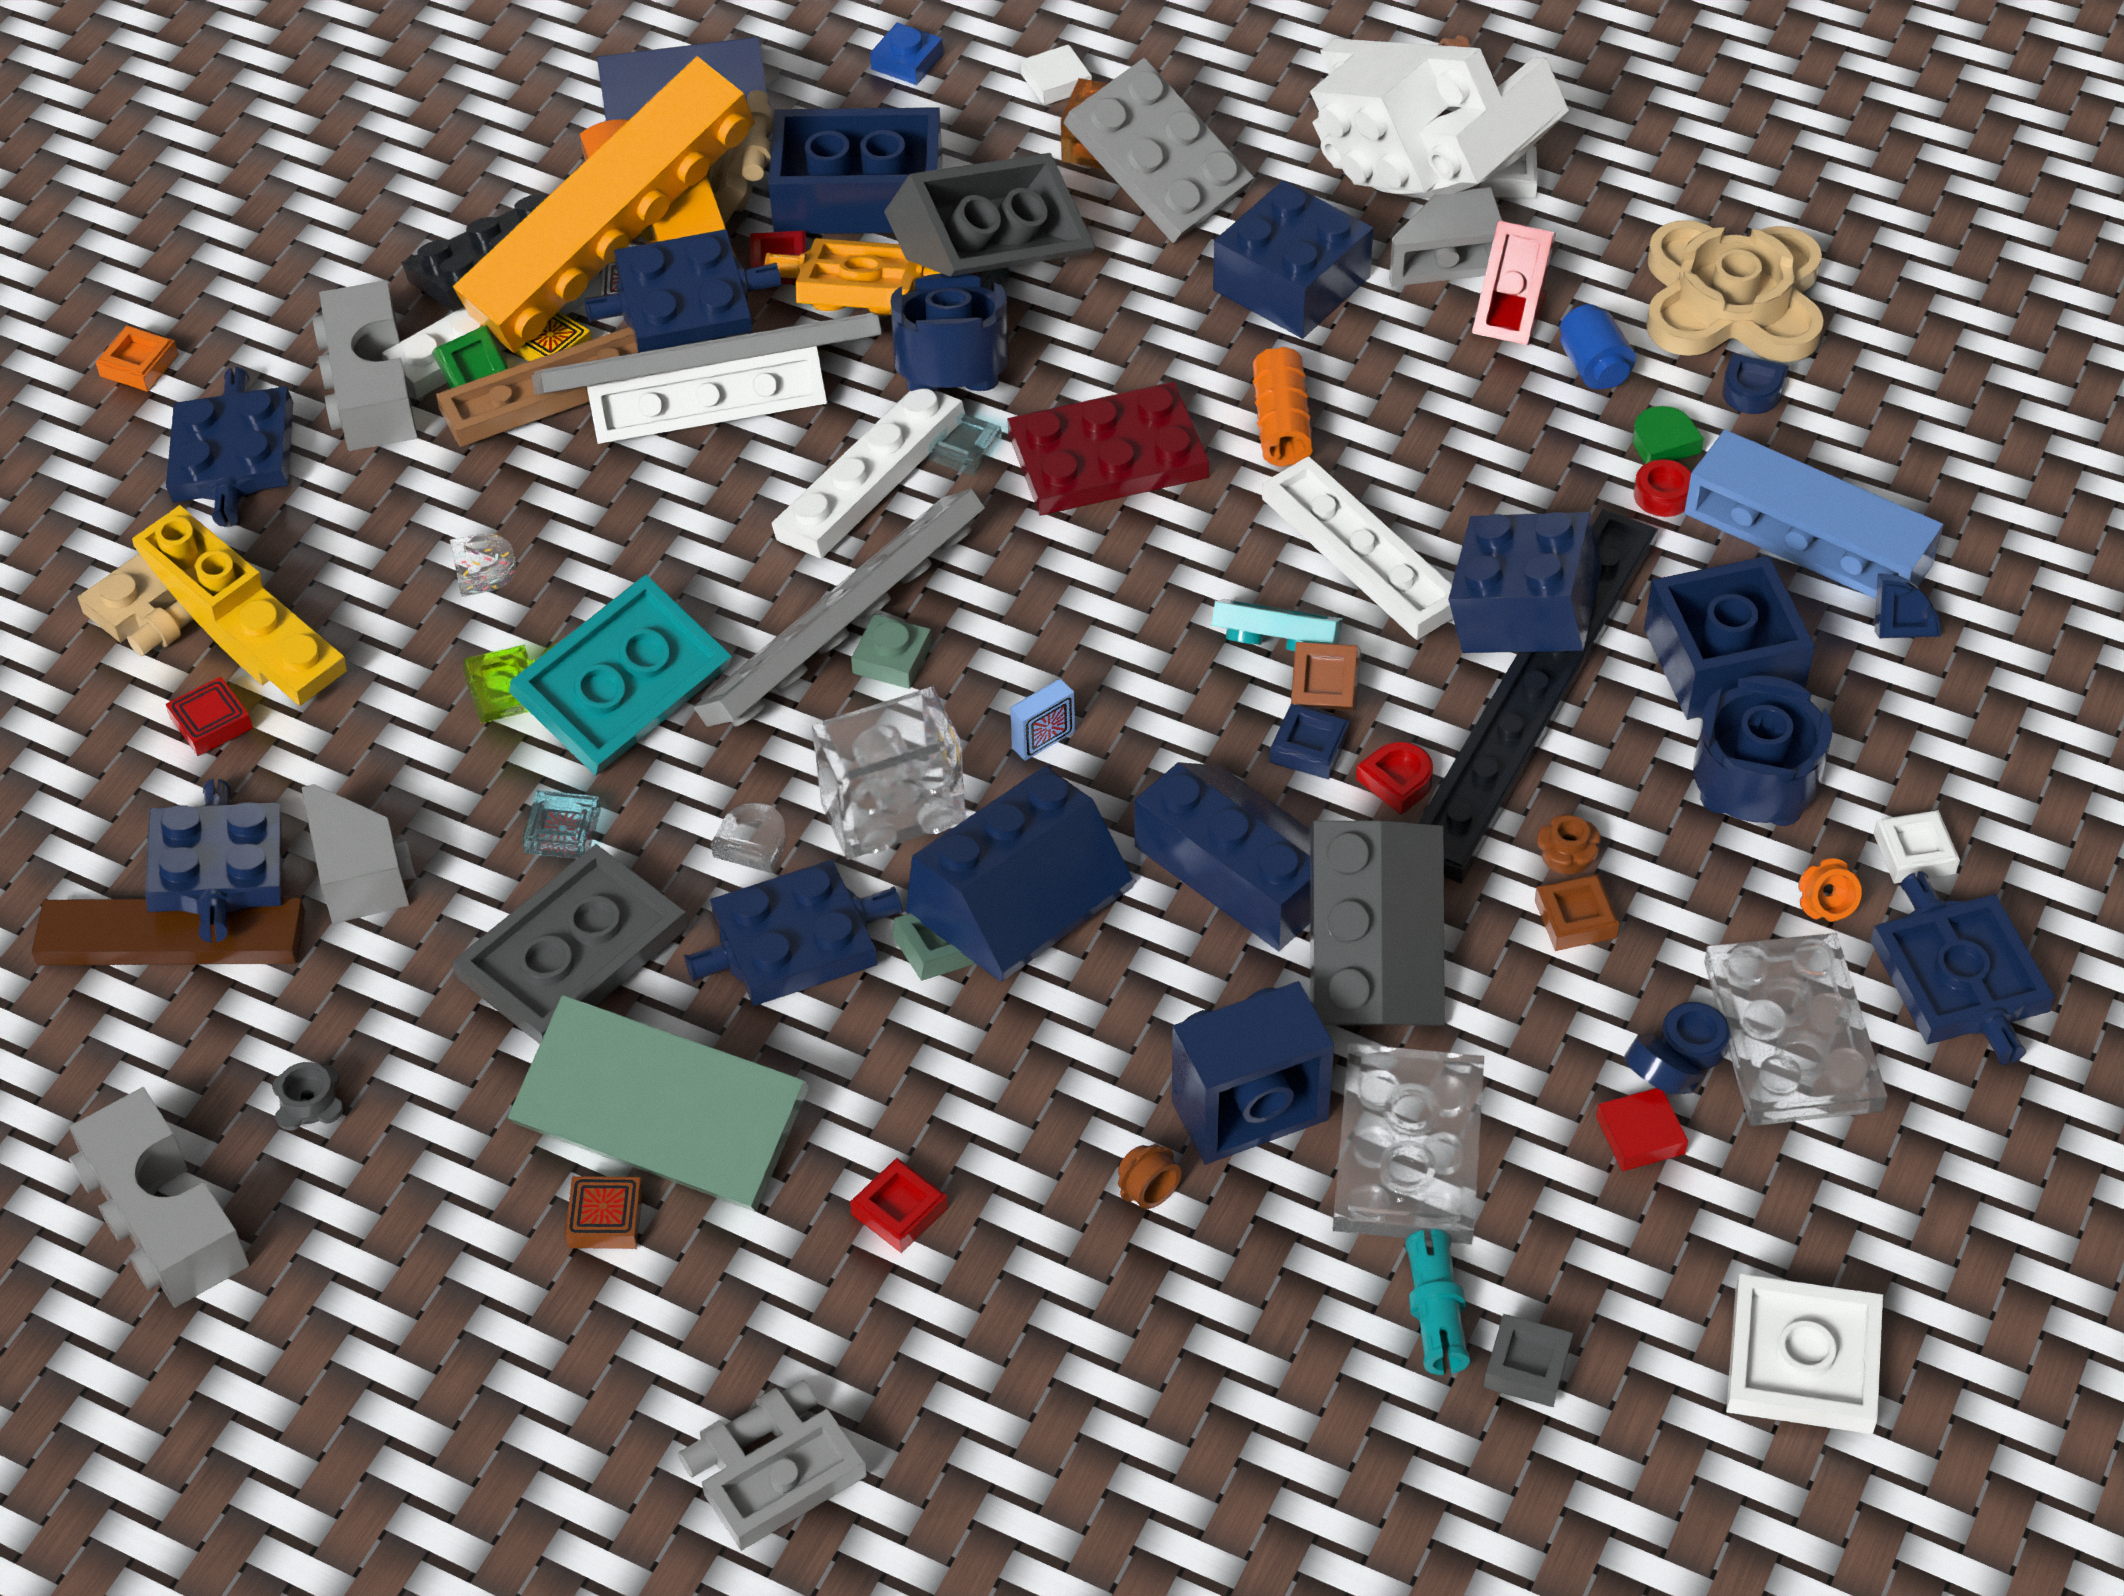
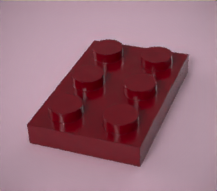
M1175 382L1007 418L1008 436L1039 516L1209 478V460Z

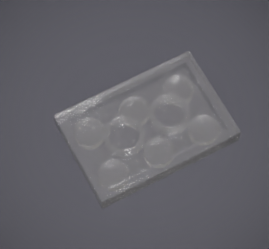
M1837 933L1707 946L1704 964L1717 1010L1725 1016L1730 1029L1728 1050L1750 1126L1884 1111L1888 1096Z
M1349 1044L1333 1231L1407 1238L1412 1233L1424 1230L1425 1240L1432 1241L1431 1229H1439L1449 1234L1451 1243L1472 1244L1475 1223L1484 1056Z

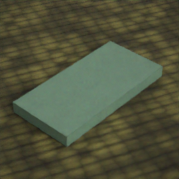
M562 995L507 1118L521 1127L757 1212L809 1086L802 1079Z

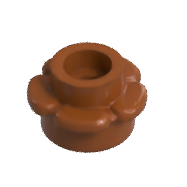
M1563 814L1555 816L1551 819L1550 825H1543L1538 831L1537 845L1542 850L1543 861L1555 872L1568 875L1580 873L1586 870L1599 854L1597 844L1600 843L1601 836L1598 829L1591 822L1584 821L1575 815Z
M1158 1144L1150 1146L1141 1145L1132 1149L1123 1158L1118 1168L1120 1195L1128 1202L1135 1200L1144 1209L1154 1208L1166 1201L1176 1190L1182 1176L1181 1168L1174 1162L1172 1150L1169 1147H1161Z

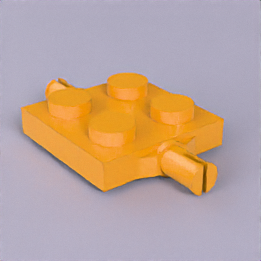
M815 238L811 249L801 253L800 256L767 253L765 257V265L777 263L780 277L797 278L796 303L812 304L815 309L821 311H837L844 307L868 308L870 312H874L877 315H891L890 300L895 290L902 286V295L916 289L915 279L933 274H941L907 260L899 244Z

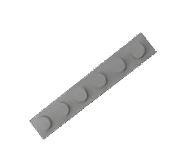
M973 489L942 497L693 706L705 725L709 727L732 722L736 727L753 718L764 708L765 704L761 698L774 687L777 690H781L789 686L807 671V667L803 662L816 651L819 654H823L839 645L849 635V631L845 626L858 615L863 619L885 606L891 599L887 591L898 581L905 584L925 572L932 564L928 556L938 547L947 549L966 537L972 530L968 522L985 508Z

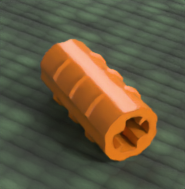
M1287 347L1266 349L1258 354L1253 361L1254 380L1252 382L1256 392L1255 404L1258 411L1259 439L1261 440L1263 458L1272 465L1284 467L1296 464L1310 456L1313 451L1311 439L1313 431L1309 422L1311 416L1308 414L1310 409L1307 405L1308 395L1306 394L1308 389L1305 385L1306 374L1303 370L1302 357L1295 350Z

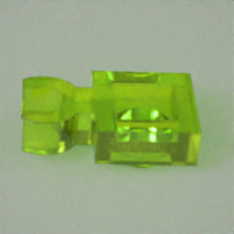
M525 645L464 659L462 670L481 723L529 712L509 692L511 680L537 660H529ZM552 645V646L548 647L547 649H545V650L543 651V653L541 654V656H542L543 654H545L548 650H550L552 647H554L555 645Z

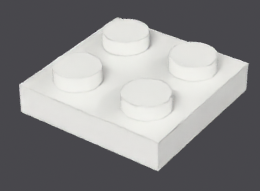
M1739 1274L1735 1289L1726 1412L1873 1434L1878 1416L1883 1294Z

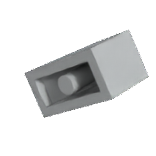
M1492 188L1468 189L1453 194L1434 195L1392 237L1389 275L1391 287L1485 276L1498 220L1502 221Z
M315 784L301 787L320 884L332 924L409 906L404 880L416 878L407 840L394 842L388 818Z

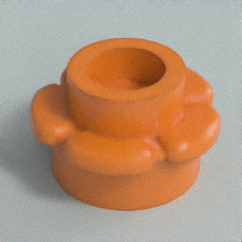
M1837 858L1823 859L1817 867L1809 866L1801 875L1798 883V888L1802 892L1800 906L1813 919L1825 917L1830 922L1844 919L1857 909L1861 901L1862 888L1857 874L1850 872L1848 864ZM1831 884L1833 892L1830 895H1824V887Z

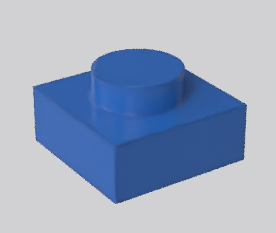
M896 22L870 52L871 69L918 85L942 57V38Z

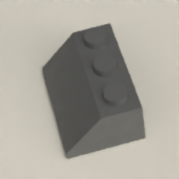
M1051 153L909 174L884 211L905 258L949 277L1091 253L1095 248Z
M1392 821L1312 822L1310 826V998L1323 1025H1445L1443 826Z

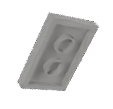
M1145 58L1138 61L1069 111L1063 122L1173 244L1246 190L1254 179L1251 173Z

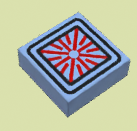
M1062 679L1052 682L1010 708L1012 748L1024 761L1075 732L1074 691Z

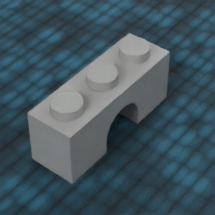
M387 280L319 292L323 315L312 317L319 351L328 349L329 352L327 355L318 356L325 390H335V394L325 396L331 430L343 429L348 451L417 439L402 360L397 358L383 361L382 356L383 351L400 343L396 316Z
M144 1086L68 1126L79 1150L78 1153L69 1157V1161L88 1194L100 1188L107 1201L98 1205L116 1240L119 1242L130 1236L137 1247V1250L128 1254L148 1291L160 1285L172 1306L176 1308L249 1267L235 1228L205 1181L176 1196H154L162 1185L188 1171L174 1133Z

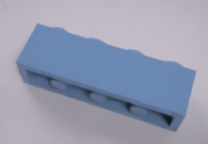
M1725 429L1691 473L1684 512L1685 515L1875 599L1878 573L1896 575L1909 580L1917 587L1920 585L1934 564L1944 525L1919 512L1910 510Z

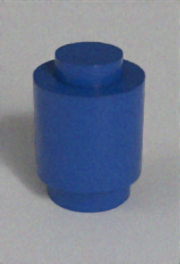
M1586 304L1571 310L1563 318L1560 324V343L1585 385L1592 389L1613 388L1623 383L1634 368L1636 354L1611 314L1596 305Z

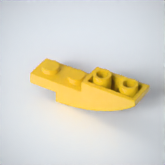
M181 505L132 538L136 550L184 609L236 663L262 686L271 681L297 705L301 706L347 672L345 657L265 590L262 585L260 572Z

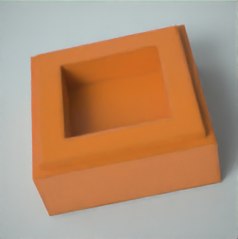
M126 325L95 363L100 377L148 392L177 358L179 353L175 340Z

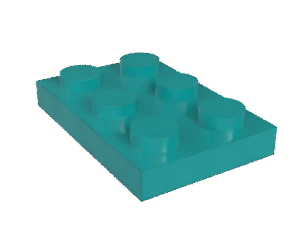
M645 574L515 676L510 682L509 692L582 764L597 776L727 670L732 656Z

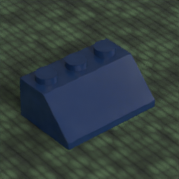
M759 37L597 56L606 121L615 119L630 120L696 56L741 90L746 100L748 94L754 90H760L767 94Z
M1178 762L1134 799L1135 847L1275 950L1281 951L1310 924V829L1220 765Z
M1044 766L912 855L906 912L914 915L923 925L949 944L955 946L962 954L997 980L1003 982L1132 888L1133 878L1094 800L1047 766Z

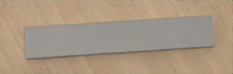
M873 312L534 371L531 378L534 393L539 395L882 334L879 317Z

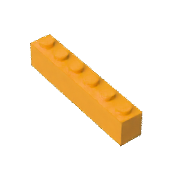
M696 56L453 286L468 314L481 326L486 325L489 332L513 353L527 341L538 337L545 329L547 322L563 306L579 298L587 288L588 283L605 266L615 262V249L628 247L648 225L658 222L666 214L669 205L689 186L698 184L706 176L709 167L729 148L738 146L745 139L755 121L744 93Z

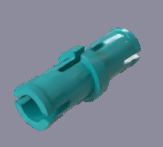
M1431 1229L1433 1247H1431L1432 1255H1428L1424 1230H1419L1412 1233L1405 1241L1414 1284V1290L1409 1294L1410 1311L1412 1316L1420 1322L1425 1370L1431 1374L1444 1375L1442 1358L1443 1348L1445 1347L1448 1351L1451 1374H1455L1464 1370L1470 1364V1355L1466 1348L1460 1315L1466 1307L1464 1290L1462 1286L1455 1283L1449 1234L1443 1230Z

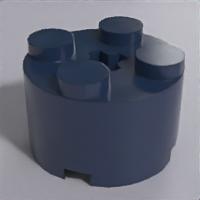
M941 273L915 279L916 289L902 295V286L893 292L890 304L894 367L906 379L908 390L929 389L934 392L940 387L965 386L973 391H987L998 385V375L1007 367L1009 362L1007 296L1002 286L994 282V291L981 287L980 276L964 274L949 277Z
M1763 675L1739 679L1737 687L1729 689L1722 694V688L1712 694L1703 711L1693 763V774L1697 787L1700 790V800L1709 811L1725 813L1740 820L1756 823H1773L1779 826L1794 824L1800 819L1802 812L1812 804L1819 792L1832 739L1831 718L1825 708L1822 714L1810 701L1811 693L1795 682Z

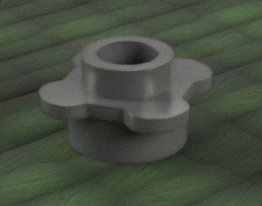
M301 1062L290 1066L280 1074L272 1084L273 1092L280 1101V1109L275 1114L277 1124L282 1129L295 1130L302 1123L312 1124L321 1121L328 1124L336 1121L343 1113L342 1102L336 1098L335 1087L340 1082L338 1071L329 1065ZM307 1096H314V1097H313L312 1099H310V1100H307V1101H303V1100H302L303 1098H305V1097H307Z

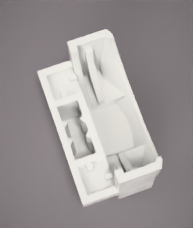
M1334 39L1320 50L1329 69L1328 76L1310 91L1319 110L1318 118L1312 123L1321 140V150L1333 167L1343 169L1354 185L1370 186L1382 192L1413 198H1432L1434 195L1457 193L1493 177L1523 156L1569 111L1547 58L1532 57L1497 87L1481 49L1473 47ZM1448 107H1460L1456 111L1437 117Z

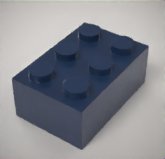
M940 107L774 109L768 183L774 232L805 231L806 234L894 233L884 211L909 174L942 169Z

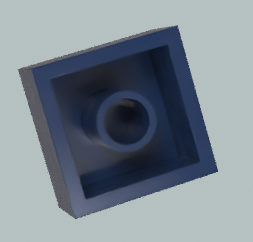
M1282 180L1214 240L1213 290L1304 339L1370 278L1374 227Z
M1590 512L1470 516L1448 598L1462 653L1584 650L1602 571V562Z
M1770 556L1652 580L1644 631L1686 720L1702 717L1707 701L1720 688H1722V694L1729 689L1737 687L1739 679L1749 676L1779 677L1795 682L1806 689L1815 645Z
M1299 981L1277 989H1261L1250 995L1246 1000L1215 1011L1202 1010L1196 1012L1183 1022L1173 1025L1172 1103L1204 1165L1329 1120L1334 1043Z

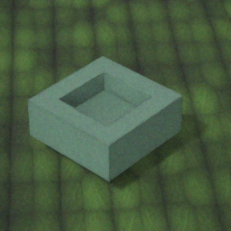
M874 614L851 657L853 674L910 689L932 646L931 629Z
M911 913L894 918L892 936L921 981L976 964L962 954L955 946L949 944L923 925Z

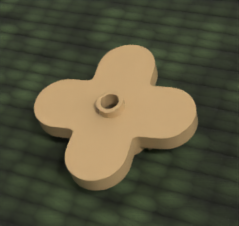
M1689 220L1667 223L1654 232L1650 240L1648 267L1651 273L1667 286L1653 297L1649 305L1647 332L1657 346L1670 353L1691 356L1709 352L1728 339L1733 338L1739 340L1757 355L1779 362L1801 360L1811 355L1817 349L1823 328V315L1818 306L1802 294L1816 282L1822 257L1818 243L1810 235L1801 230L1784 226L1768 227L1761 230L1752 229L1749 237L1724 235L1725 227L1712 228L1704 223Z

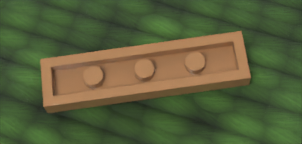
M630 327L437 393L439 410L459 447L587 403L589 402L587 386L535 395L531 375L534 374V371L638 353L633 331Z

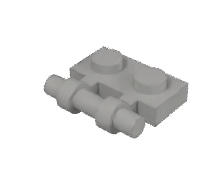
M805 1380L796 1383L783 1392L773 1388L756 1398L757 1407L726 1425L718 1420L700 1431V1440L678 1452L685 1470L692 1478L715 1464L719 1469H722L702 1481L703 1492L741 1551L867 1476L864 1460L828 1409L823 1410L803 1423L798 1416L817 1405V1399ZM770 1432L778 1436L746 1456L741 1450Z

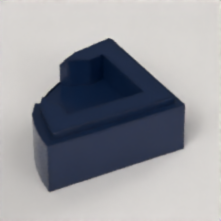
M1878 573L1874 628L1878 638L1941 636L1938 615L1921 589L1902 577Z

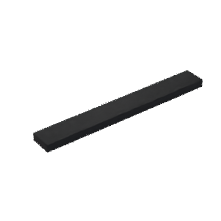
M1602 509L1593 526L1602 562V571L1584 650L1518 652L1418 824L1443 826L1444 877L1462 884L1655 546L1658 528Z

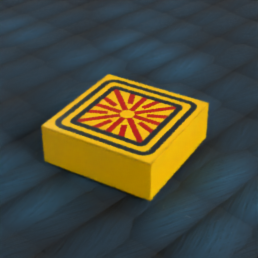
M558 311L547 322L542 333L535 339L527 341L515 354L527 361H532L592 340L591 331Z

